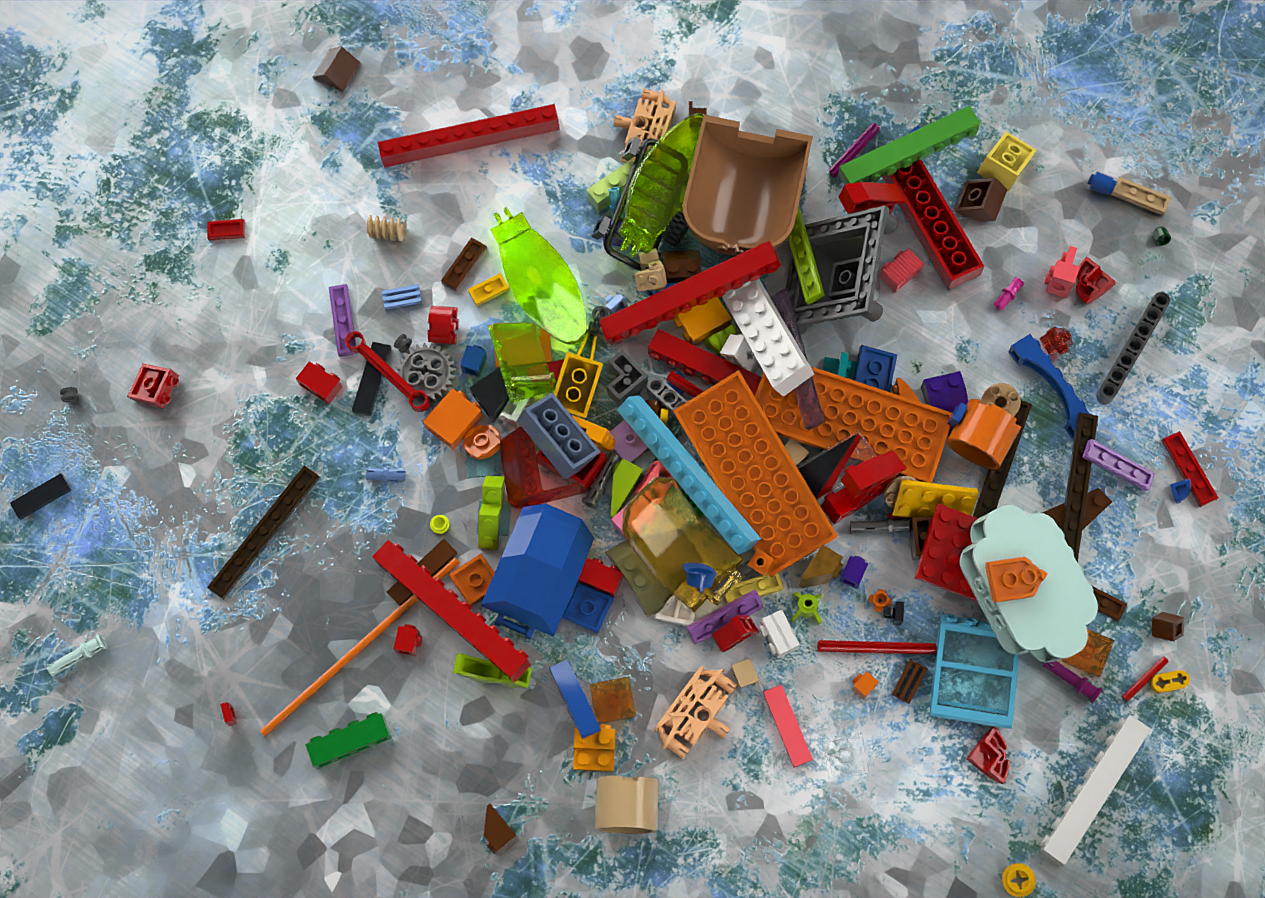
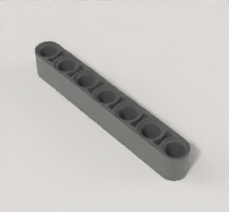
M1156 293L1148 304L1096 394V399L1101 404L1111 403L1123 385L1170 304V297L1167 293ZM1147 316L1153 317L1154 320H1150ZM1139 331H1143L1146 335H1141ZM1130 346L1136 347L1137 350H1132ZM1121 361H1126L1128 365H1123ZM1112 376H1117L1120 381L1114 380ZM1103 391H1108L1111 396L1105 395Z

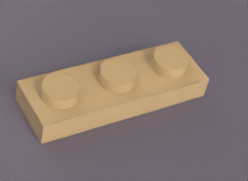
M1122 177L1118 178L1111 194L1160 215L1165 214L1172 198Z

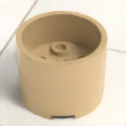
M599 777L596 794L595 830L620 834L656 833L658 821V780L646 777Z

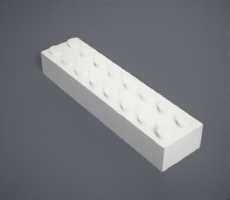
M760 279L744 283L739 289L729 290L722 296L769 382L778 393L784 397L814 375L812 368Z

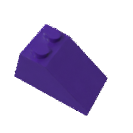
M961 371L927 378L922 382L921 390L927 405L953 413L955 407L961 402L965 405L968 403L967 391ZM950 426V430H949V433H948V436H947V437H949V435H950V433L952 432L954 426H953V427Z

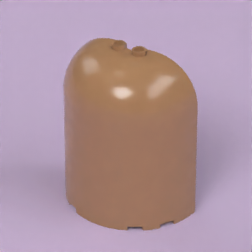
M704 115L683 202L684 219L692 235L709 249L733 257L767 241L772 243L775 250L788 239L795 224L813 136L776 129L774 138L739 131V121Z

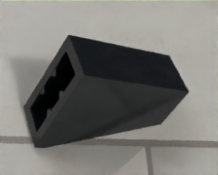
M507 362L469 387L472 396L492 423L496 421L519 383L518 371L514 366L510 367Z

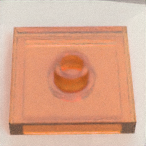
M1087 629L1088 639L1085 647L1077 654L1062 659V662L1100 677L1114 640Z
M629 676L589 684L598 724L636 717Z

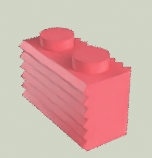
M909 248L904 252L900 251L895 256L893 262H887L881 268L880 278L894 292H897L923 269L924 263Z

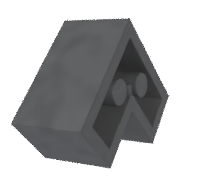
M623 350L608 361L609 370L617 378L607 386V394L620 407L628 397L634 396L647 385L648 375Z

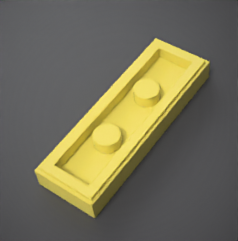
M767 574L766 576L761 575L722 588L721 590L726 604L754 589L758 592L759 597H763L784 590L779 574L773 577Z

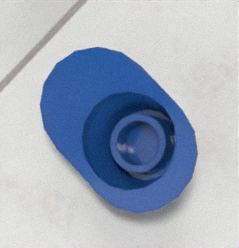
M685 563L683 565L689 586L696 588L699 593H703L704 588L712 587L715 576L718 575L712 567L701 563Z

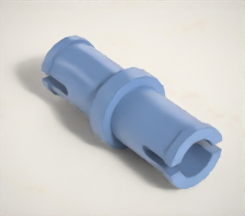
M366 468V480H383L384 482H388V480L405 481V468Z

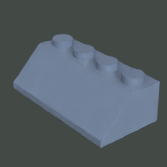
M553 393L524 409L517 420L565 480L579 472L601 452Z

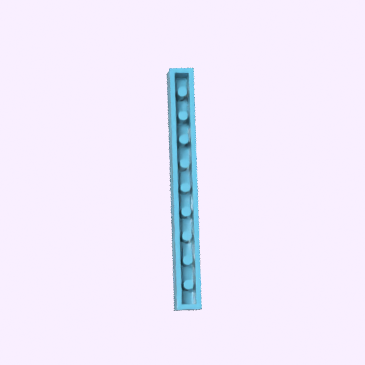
M640 395L628 397L617 411L738 555L749 552L761 540L759 535Z

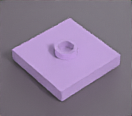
M626 420L610 431L616 441L613 450L621 459L633 463L649 450Z

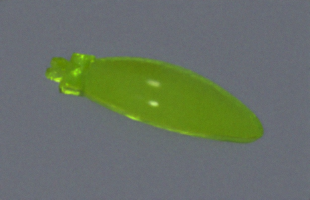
M696 113L687 116L672 127L651 147L636 169L627 195L625 218L617 232L625 238L620 250L626 251L630 243L635 245L630 252L631 258H635L640 250L646 254L649 253L656 238L666 230L665 228L669 225L668 223L672 220L673 216L683 210L684 197L704 114Z
M507 207L503 208V212L508 218L504 222H502L497 212L494 213L493 216L498 225L491 228L490 231L499 245L503 270L517 302L541 329L558 341L568 345L581 344L587 334L586 311L579 286L569 266L556 249L531 228L523 212L512 216Z

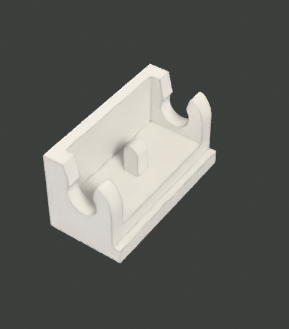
M518 383L505 409L500 413L499 419L518 428V418L524 409L532 404L536 397L534 389Z

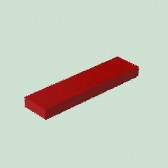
M1179 431L1163 438L1161 441L1184 480H1191L1190 491L1199 507L1216 501L1219 498L1181 432Z

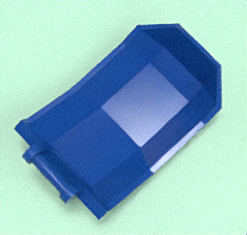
M546 503L522 508L480 605L498 613L494 625L504 626L525 635V638L529 640L535 629L554 637L594 540L584 521L577 516ZM505 615L509 618H512L516 621L528 625L529 628H526L503 617Z

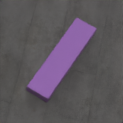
M348 285L329 287L338 356L357 354L351 352L345 343L346 336L354 331ZM355 338L350 341V346L352 347L356 346Z
M1093 439L1088 440L1082 458L1144 491L1150 490L1155 475L1154 472Z
M754 589L691 623L686 628L692 642L696 645L731 622V618L736 615H751L762 609L763 604L758 592Z

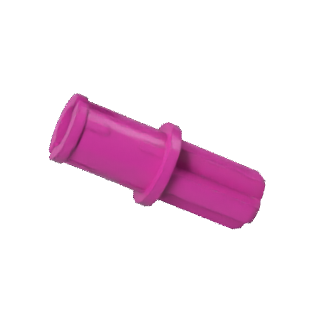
M1015 277L1008 287L1002 290V294L994 302L996 309L1003 310L1011 300L1015 299L1016 293L1024 286V282L1020 278Z

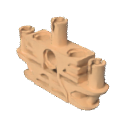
M643 88L633 119L618 115L614 119L613 126L629 129L624 143L625 148L627 143L634 137L641 140L640 145L648 138L656 139L665 144L676 111L677 101H670L664 95L663 90L659 93ZM663 103L668 105L669 108H664ZM648 146L645 155H654L655 157L652 158L659 162L663 151L653 146ZM621 154V159H620V161L627 163L628 161L625 160V159H623V158H622L623 154ZM633 157L630 160L634 163L636 157ZM643 158L640 168L652 162Z
M701 666L661 718L654 731L659 732L664 744V750L669 748L683 760L686 754L689 753L690 748L675 739L676 736L680 739L683 737L686 743L689 742L691 747L696 744L707 727L722 737V739L726 737L730 728L715 717L727 702L728 696L726 694L722 695L723 692L721 690L717 691L714 684L716 683L730 695L738 684L723 675L724 670L722 669L708 671L703 670L704 666ZM700 676H708V678L710 679L707 682H705L700 678ZM708 689H710V691H709L708 694L705 696V698H704L703 700H701V698H702L703 695L706 693V691H707ZM698 704L700 707H698V708L695 710V712H694V718H693V717L690 715V713H691L692 710L695 708V706ZM700 712H706L709 718L706 721H701L697 716ZM685 720H688L679 732L678 729L680 728V726L683 724ZM665 725L672 729L669 735L663 728Z

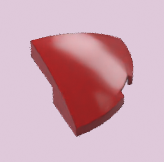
M1086 256L1079 265L1076 289L1086 305L1101 297L1116 284L1115 280L1102 271L1100 266Z
M993 726L975 745L966 759L994 781L1000 784L1005 783L1009 772L1010 760H1005L1006 753L1004 750L1008 747L1002 734Z

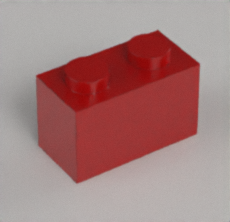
M309 361L296 377V381L301 387L327 404H330L342 389L339 381L340 378L332 372L330 374L325 372V368L318 363L313 364Z
M587 558L578 582L615 598L624 578L618 567L613 565L608 567L597 558Z

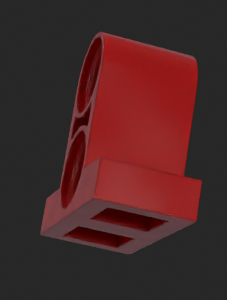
M736 615L730 619L731 622L712 634L721 652H725L748 637L759 633L750 615Z

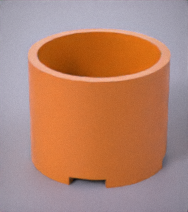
M970 399L966 404L967 409L963 417L950 433L947 444L958 455L978 466L993 470L999 469L1021 426L1015 423L1017 419L1004 409L994 404L992 406L981 404L982 401L980 399Z

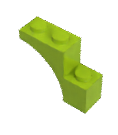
M485 476L482 485V505L478 514V548L498 550L500 518L505 494V477Z
M463 653L456 654L453 668L454 674L480 683H499L510 688H528L532 668H528L514 683L489 660L472 657Z

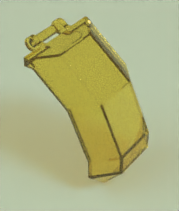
M654 477L624 509L622 531L627 542L652 575L692 612L695 613L706 600L718 606L725 594L743 579L742 574L735 570L743 561L742 554L738 555L703 523L679 490L674 478ZM685 563L705 564L712 567L718 575L715 576L712 587L704 588L703 593H699L696 588L687 584L683 565ZM726 577H730L716 593L713 592Z

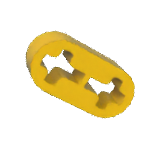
M1183 670L1162 673L1151 679L1150 687L1157 694L1181 690L1189 684L1190 677ZM1178 675L1180 678H1184L1181 684L1180 682L1173 683L1172 680L1176 679ZM1158 679L1160 682L1167 681L1168 683L1162 686V689L1160 686H1156Z

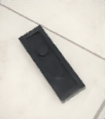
M60 473L10 502L18 519L22 520L70 492L71 488L63 474Z

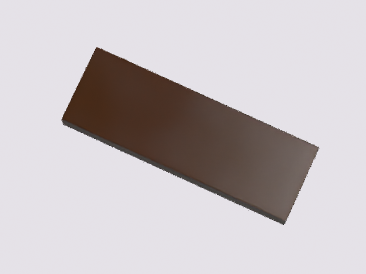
M471 237L441 279V283L457 292L487 250V246Z

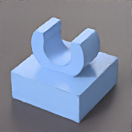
M620 294L615 298L609 295L605 299L608 303L606 307L610 315L628 307L625 298Z

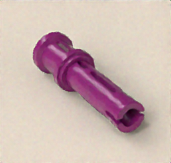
M1057 661L1044 663L1043 667L1073 686L1076 693H1081L1089 698L1092 704L1103 690L1101 687L1097 688L1088 682V678L1079 677Z

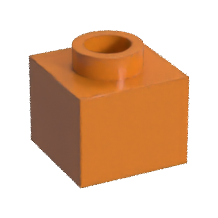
M757 549L747 565L763 576H766L776 559L761 549ZM760 558L764 560L762 566H759L757 563Z
M867 671L863 675L859 673L852 681L854 683L852 690L864 700L877 686L879 681Z

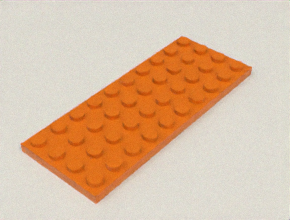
M811 367L814 372L813 376L783 397L772 387L766 374L763 373L755 397L778 435L829 451L859 433L861 440L849 459L862 463L894 450L907 468L898 475L911 476L919 482L932 483L950 430V425L947 422L952 415L951 412Z
M739 370L673 410L717 487L761 538L753 547L755 552L757 549H761L776 559L768 572L770 577L775 576L817 551L822 544L827 545L839 537Z

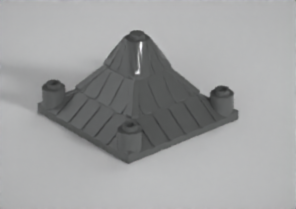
M876 207L805 224L825 296L810 305L805 302L794 258L791 255L781 310V317L791 332L796 335H802L807 331L808 325L860 315L871 322L881 318L883 307L876 302L880 296L878 267L882 249L881 245L884 234L894 232L897 227V219L889 214L888 207Z

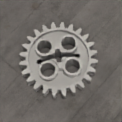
M426 343L423 344V348H420L418 344L416 345V350L409 348L410 354L403 353L405 359H399L402 365L396 366L397 370L400 371L397 373L415 390L425 392L428 399L432 398L436 402V396L443 398L442 392L448 393L447 387H453L450 381L456 380V377L452 375L457 373V370L453 368L456 364L454 361H451L453 359L451 354L447 355L446 349L442 351L440 345L435 349L433 343H431L429 348ZM418 360H423L421 365H415ZM441 363L439 368H433L435 364ZM413 378H419L416 383H411ZM431 381H437L434 386H429ZM423 396L417 397L419 403L425 399Z

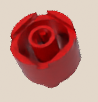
M430 307L428 316L429 330L427 331L428 342L456 345L457 334H455V330L459 329V319H457L458 307Z

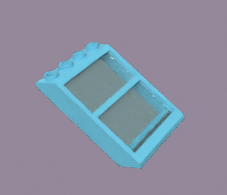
M953 614L940 615L930 698V716L1012 729L1019 655L1010 654L1002 648L988 620L982 621L973 617H957Z

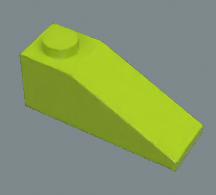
M622 459L620 463L617 462L612 471L614 474L611 519L624 508L636 488L637 481L643 474L642 468L625 459Z

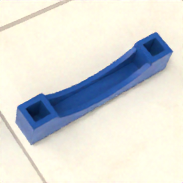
M1029 334L1012 344L1008 352L1019 367L1024 365L1034 370L1055 390L1066 414L1067 423L1064 428L1074 440L1077 414L1079 412L1091 413L1087 411L1084 401L1076 396L1072 385L1064 380L1060 369L1055 368L1052 364L1051 357L1041 349L1039 341Z

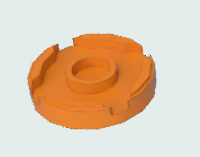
M481 424L471 428L466 433L463 442L467 455L473 459L481 460L493 456L498 451L501 445V437L497 429L492 425L483 426Z

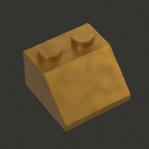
M822 544L802 575L799 587L806 588L829 583L832 578L836 579L842 570L843 564L841 561L843 556Z

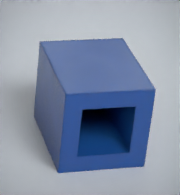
M467 345L460 364L462 372L480 377L487 359L486 351L477 345H473V347Z

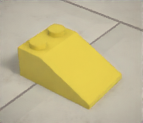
M1005 132L986 156L977 173L985 179L996 178L1009 192L1037 150L1010 133Z

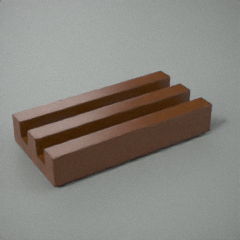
M912 659L909 660L891 694L910 704L928 670L927 667L913 662L914 660ZM913 666L914 670L901 694L897 693L910 667ZM917 671H922L909 697H904Z

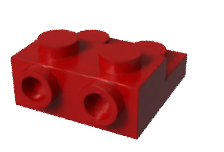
M142 363L127 397L131 400L145 402L149 406L164 409L165 405L171 401L170 394L173 388L179 383V375L169 368Z

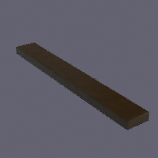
M1020 400L1019 411L1014 417L1017 419L1015 423L1021 426V429L999 469L988 470L973 517L980 518L997 508L1032 406L1031 403Z
M1082 412L1077 414L1061 524L1064 539L1067 545L1072 548L1077 563L1092 462L1082 457L1088 440H1095L1098 416Z
M305 465L301 468L208 585L207 588L223 600L320 479V476Z

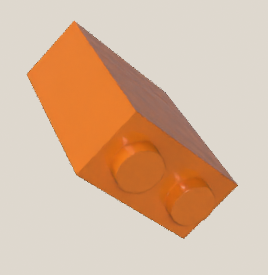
M452 388L424 419L423 424L429 432L454 450L464 439L466 433L483 418L482 408L473 401L471 403L468 401L467 396L459 390L457 392Z

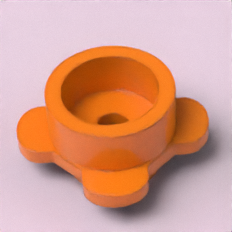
M879 589L878 592L870 595L868 598L869 602L874 605L876 612H882L883 608L889 607L892 604V600L884 589Z

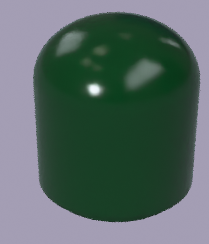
M1158 227L1154 230L1153 237L1158 245L1163 246L1170 242L1171 236L1165 227Z

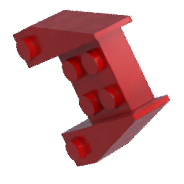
M848 183L844 185L838 196L847 214L881 206L888 207L889 214H891L895 205L905 203L896 184Z
M894 450L864 461L857 466L850 465L844 470L845 474L840 479L845 488L836 493L833 491L828 493L824 497L825 501L822 503L821 508L832 523L836 524L883 494L886 486L907 468Z

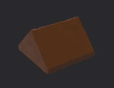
M342 46L331 48L314 73L313 79L344 92L360 67L361 62Z

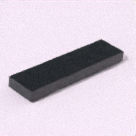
M372 342L371 349L387 363L391 345ZM366 361L352 412L371 416L383 375L368 361Z

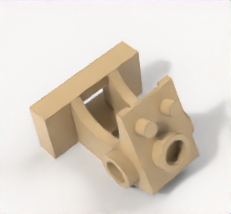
M656 248L638 253L641 272L634 273L637 291L663 290L667 285L664 265L659 260Z

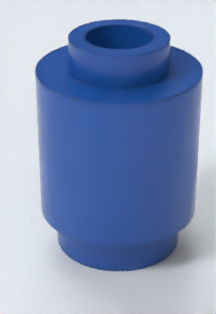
M1096 172L1095 175L1091 174L1087 184L1090 185L1089 189L1104 195H1111L1117 181L1113 180L1110 176Z

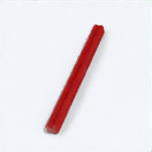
M819 640L817 643L819 652L935 655L937 652L935 643Z

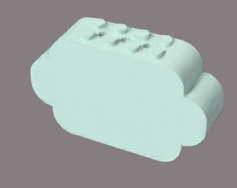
M1014 505L1001 506L978 518L970 530L973 544L967 546L961 553L960 568L1002 648L1013 655H1022L1030 652L1035 659L1045 663L1068 658L1080 652L1085 647L1088 639L1085 625L1092 622L1096 617L1098 603L1093 593V587L1087 582L1083 575L1082 567L1074 558L1072 548L1067 545L1064 539L1063 531L1058 528L1056 522L1050 516L1043 513H1034L1027 516L1022 509ZM1026 557L1039 569H1043L1048 573L1038 587L1034 597L994 603L991 597L985 565L986 562Z

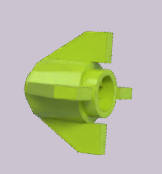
M734 324L708 337L704 342L709 349L722 356L720 352L730 334L737 335V330Z
M794 592L792 596L798 604L797 612L791 618V621L794 623L801 616L804 618L812 617L819 625L822 620L817 609L818 602L823 598V595L821 593L815 596L811 594L802 595Z

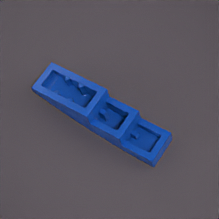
M568 660L549 667L550 673L558 686L559 693L582 739L601 731Z

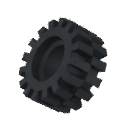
M682 211L677 212L673 216L662 235V239L674 247L681 242V239L688 232Z

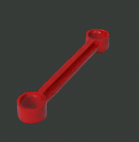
M353 331L346 336L345 343L348 349L353 353H360L409 399V404L414 411L423 412L429 407L430 402L426 393L421 390H415L366 345V341L360 332ZM357 337L362 339L358 346H350L352 339ZM423 396L425 398V402L421 406L413 405V400L416 397Z

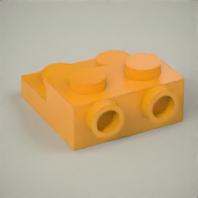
M574 415L572 416L601 452L603 450L610 452L614 449L615 437L608 429Z
M599 725L601 731L583 739L575 727L573 770L614 772L616 730L611 729V725Z

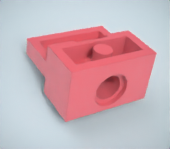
M1070 246L1067 252H1063L1061 259L1057 260L1055 266L1051 265L1044 282L1047 285L1045 292L1065 298L1068 297L1080 266L1073 265L1077 251L1076 247Z

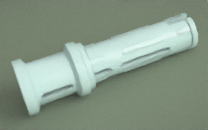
M97 634L96 638L87 643H81L80 647L75 651L47 665V669L52 676H55L85 658H92L93 654L102 649H108L107 643L101 634Z

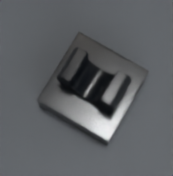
M896 601L894 608L885 607L884 618H893V625L901 626L904 620V602Z

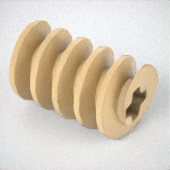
M372 215L368 216L367 234L370 238L376 236L377 239L383 237L384 240L389 238L392 241L398 239V241L402 242L404 240L407 230L406 219L401 224L400 218L394 223L393 217L387 222L386 217H383L382 221H380L379 216H376L373 221Z

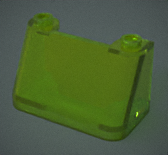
M534 322L493 323L488 325L510 403L554 391L553 383H556L554 373H549L538 337L542 336L539 325L535 326Z

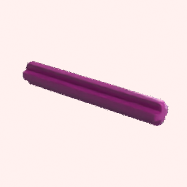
M872 123L829 169V175L836 178L840 166L852 161L873 139L880 129L876 123Z

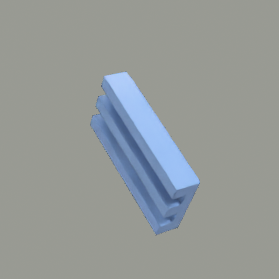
M419 284L382 291L385 310L422 303ZM415 296H417V298H415V299H409V300H404V301H399V302L388 303V301L403 300V299H406V298H410V297H415Z

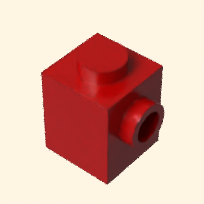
M405 624L404 627L398 626L394 651L399 654L416 656L417 647H421L422 636L419 630L416 629V626Z

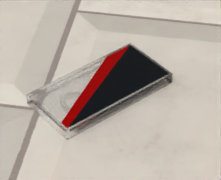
M859 429L797 466L816 500H819L844 485L840 479L845 474L844 470L850 465L857 466L877 455Z

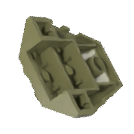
M682 528L624 541L605 552L613 566L618 567L637 596V603L647 617L662 609L678 587L685 582L687 578L683 565L685 563H701L703 561Z

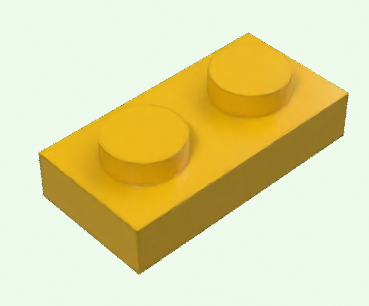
M501 273L468 289L476 307L510 291Z

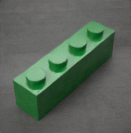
M375 712L366 716L367 719L363 721L355 720L348 723L346 728L341 730L340 728H335L328 732L329 735L311 738L310 742L305 745L313 767L320 769L392 739L383 714Z

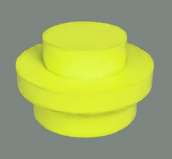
M436 515L430 521V527L436 534H443L449 529V520L444 515Z

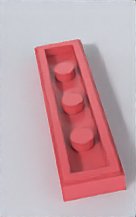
M782 684L764 691L763 695L793 767L795 768L812 761L813 758Z

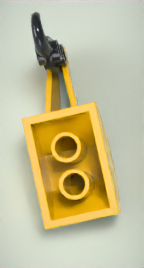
M598 309L593 322L590 321L587 334L577 355L566 352L554 390V395L570 414L583 418L587 417L603 363L593 360L596 339L601 324H599L602 313L601 309ZM592 337L589 357H582L588 339Z

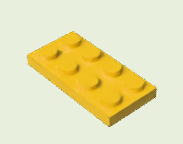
M900 479L892 507V515L911 518L933 516L935 506L939 503L972 516L979 494L978 489Z

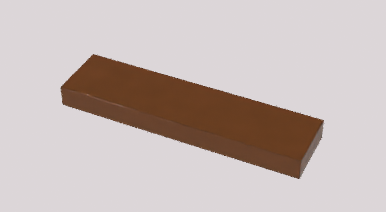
M443 539L417 565L419 567L424 565L431 572L430 576L433 577L458 553ZM398 581L386 591L399 606L413 595Z

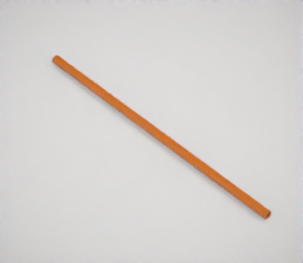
M454 557L432 578L438 577L440 580L443 579L460 562ZM414 595L409 597L260 730L263 736L268 735L419 599Z

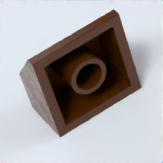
M996 178L967 180L954 211L957 214L979 222L996 221L1007 189Z
M699 250L663 252V265L667 283L677 284L702 272Z
M489 803L486 808L484 837L487 841L484 843L493 854L497 852L501 856L520 839Z

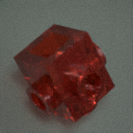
M1053 327L1044 336L1039 338L1048 354L1062 355L1068 352L1069 347L1074 344L1071 339V333L1065 328Z

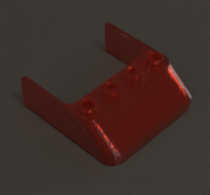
M522 426L501 439L499 449L507 498L513 508L522 509L523 507L585 493V489L580 482L549 490L542 489L535 444Z

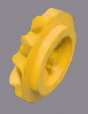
M1015 863L1008 866L1003 872L1002 884L1005 891L1012 896L1025 897L1034 890L1036 878L1033 871L1027 865ZM1016 874L1020 878H1027V880L1021 883L1020 888L1017 883L1010 882L1016 878Z

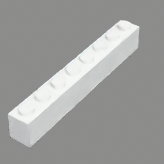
M1131 715L1125 719L1122 717L1115 726L1118 729L1115 735L1111 734L1105 742L1107 745L1104 752L1100 750L1094 759L1097 763L1093 768L1089 767L1083 776L1086 780L1082 785L1078 784L1073 792L1075 797L1072 802L1067 801L1062 809L1064 812L1061 819L1057 818L1051 826L1053 829L1050 836L1046 835L1040 843L1042 846L1040 853L1059 866L1066 864L1151 728Z

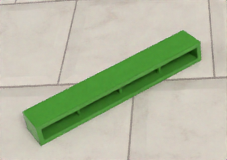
M969 105L841 165L838 175L844 185L857 182L875 183L881 177L892 175L902 167H909L919 159L924 160L934 152H941L946 146L955 145L965 137L974 136L977 134L981 122Z

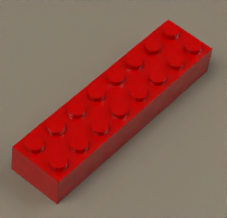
M919 159L909 167H902L894 174L882 177L885 183L896 184L905 203L898 205L948 290L982 274L984 269L983 262L922 160Z

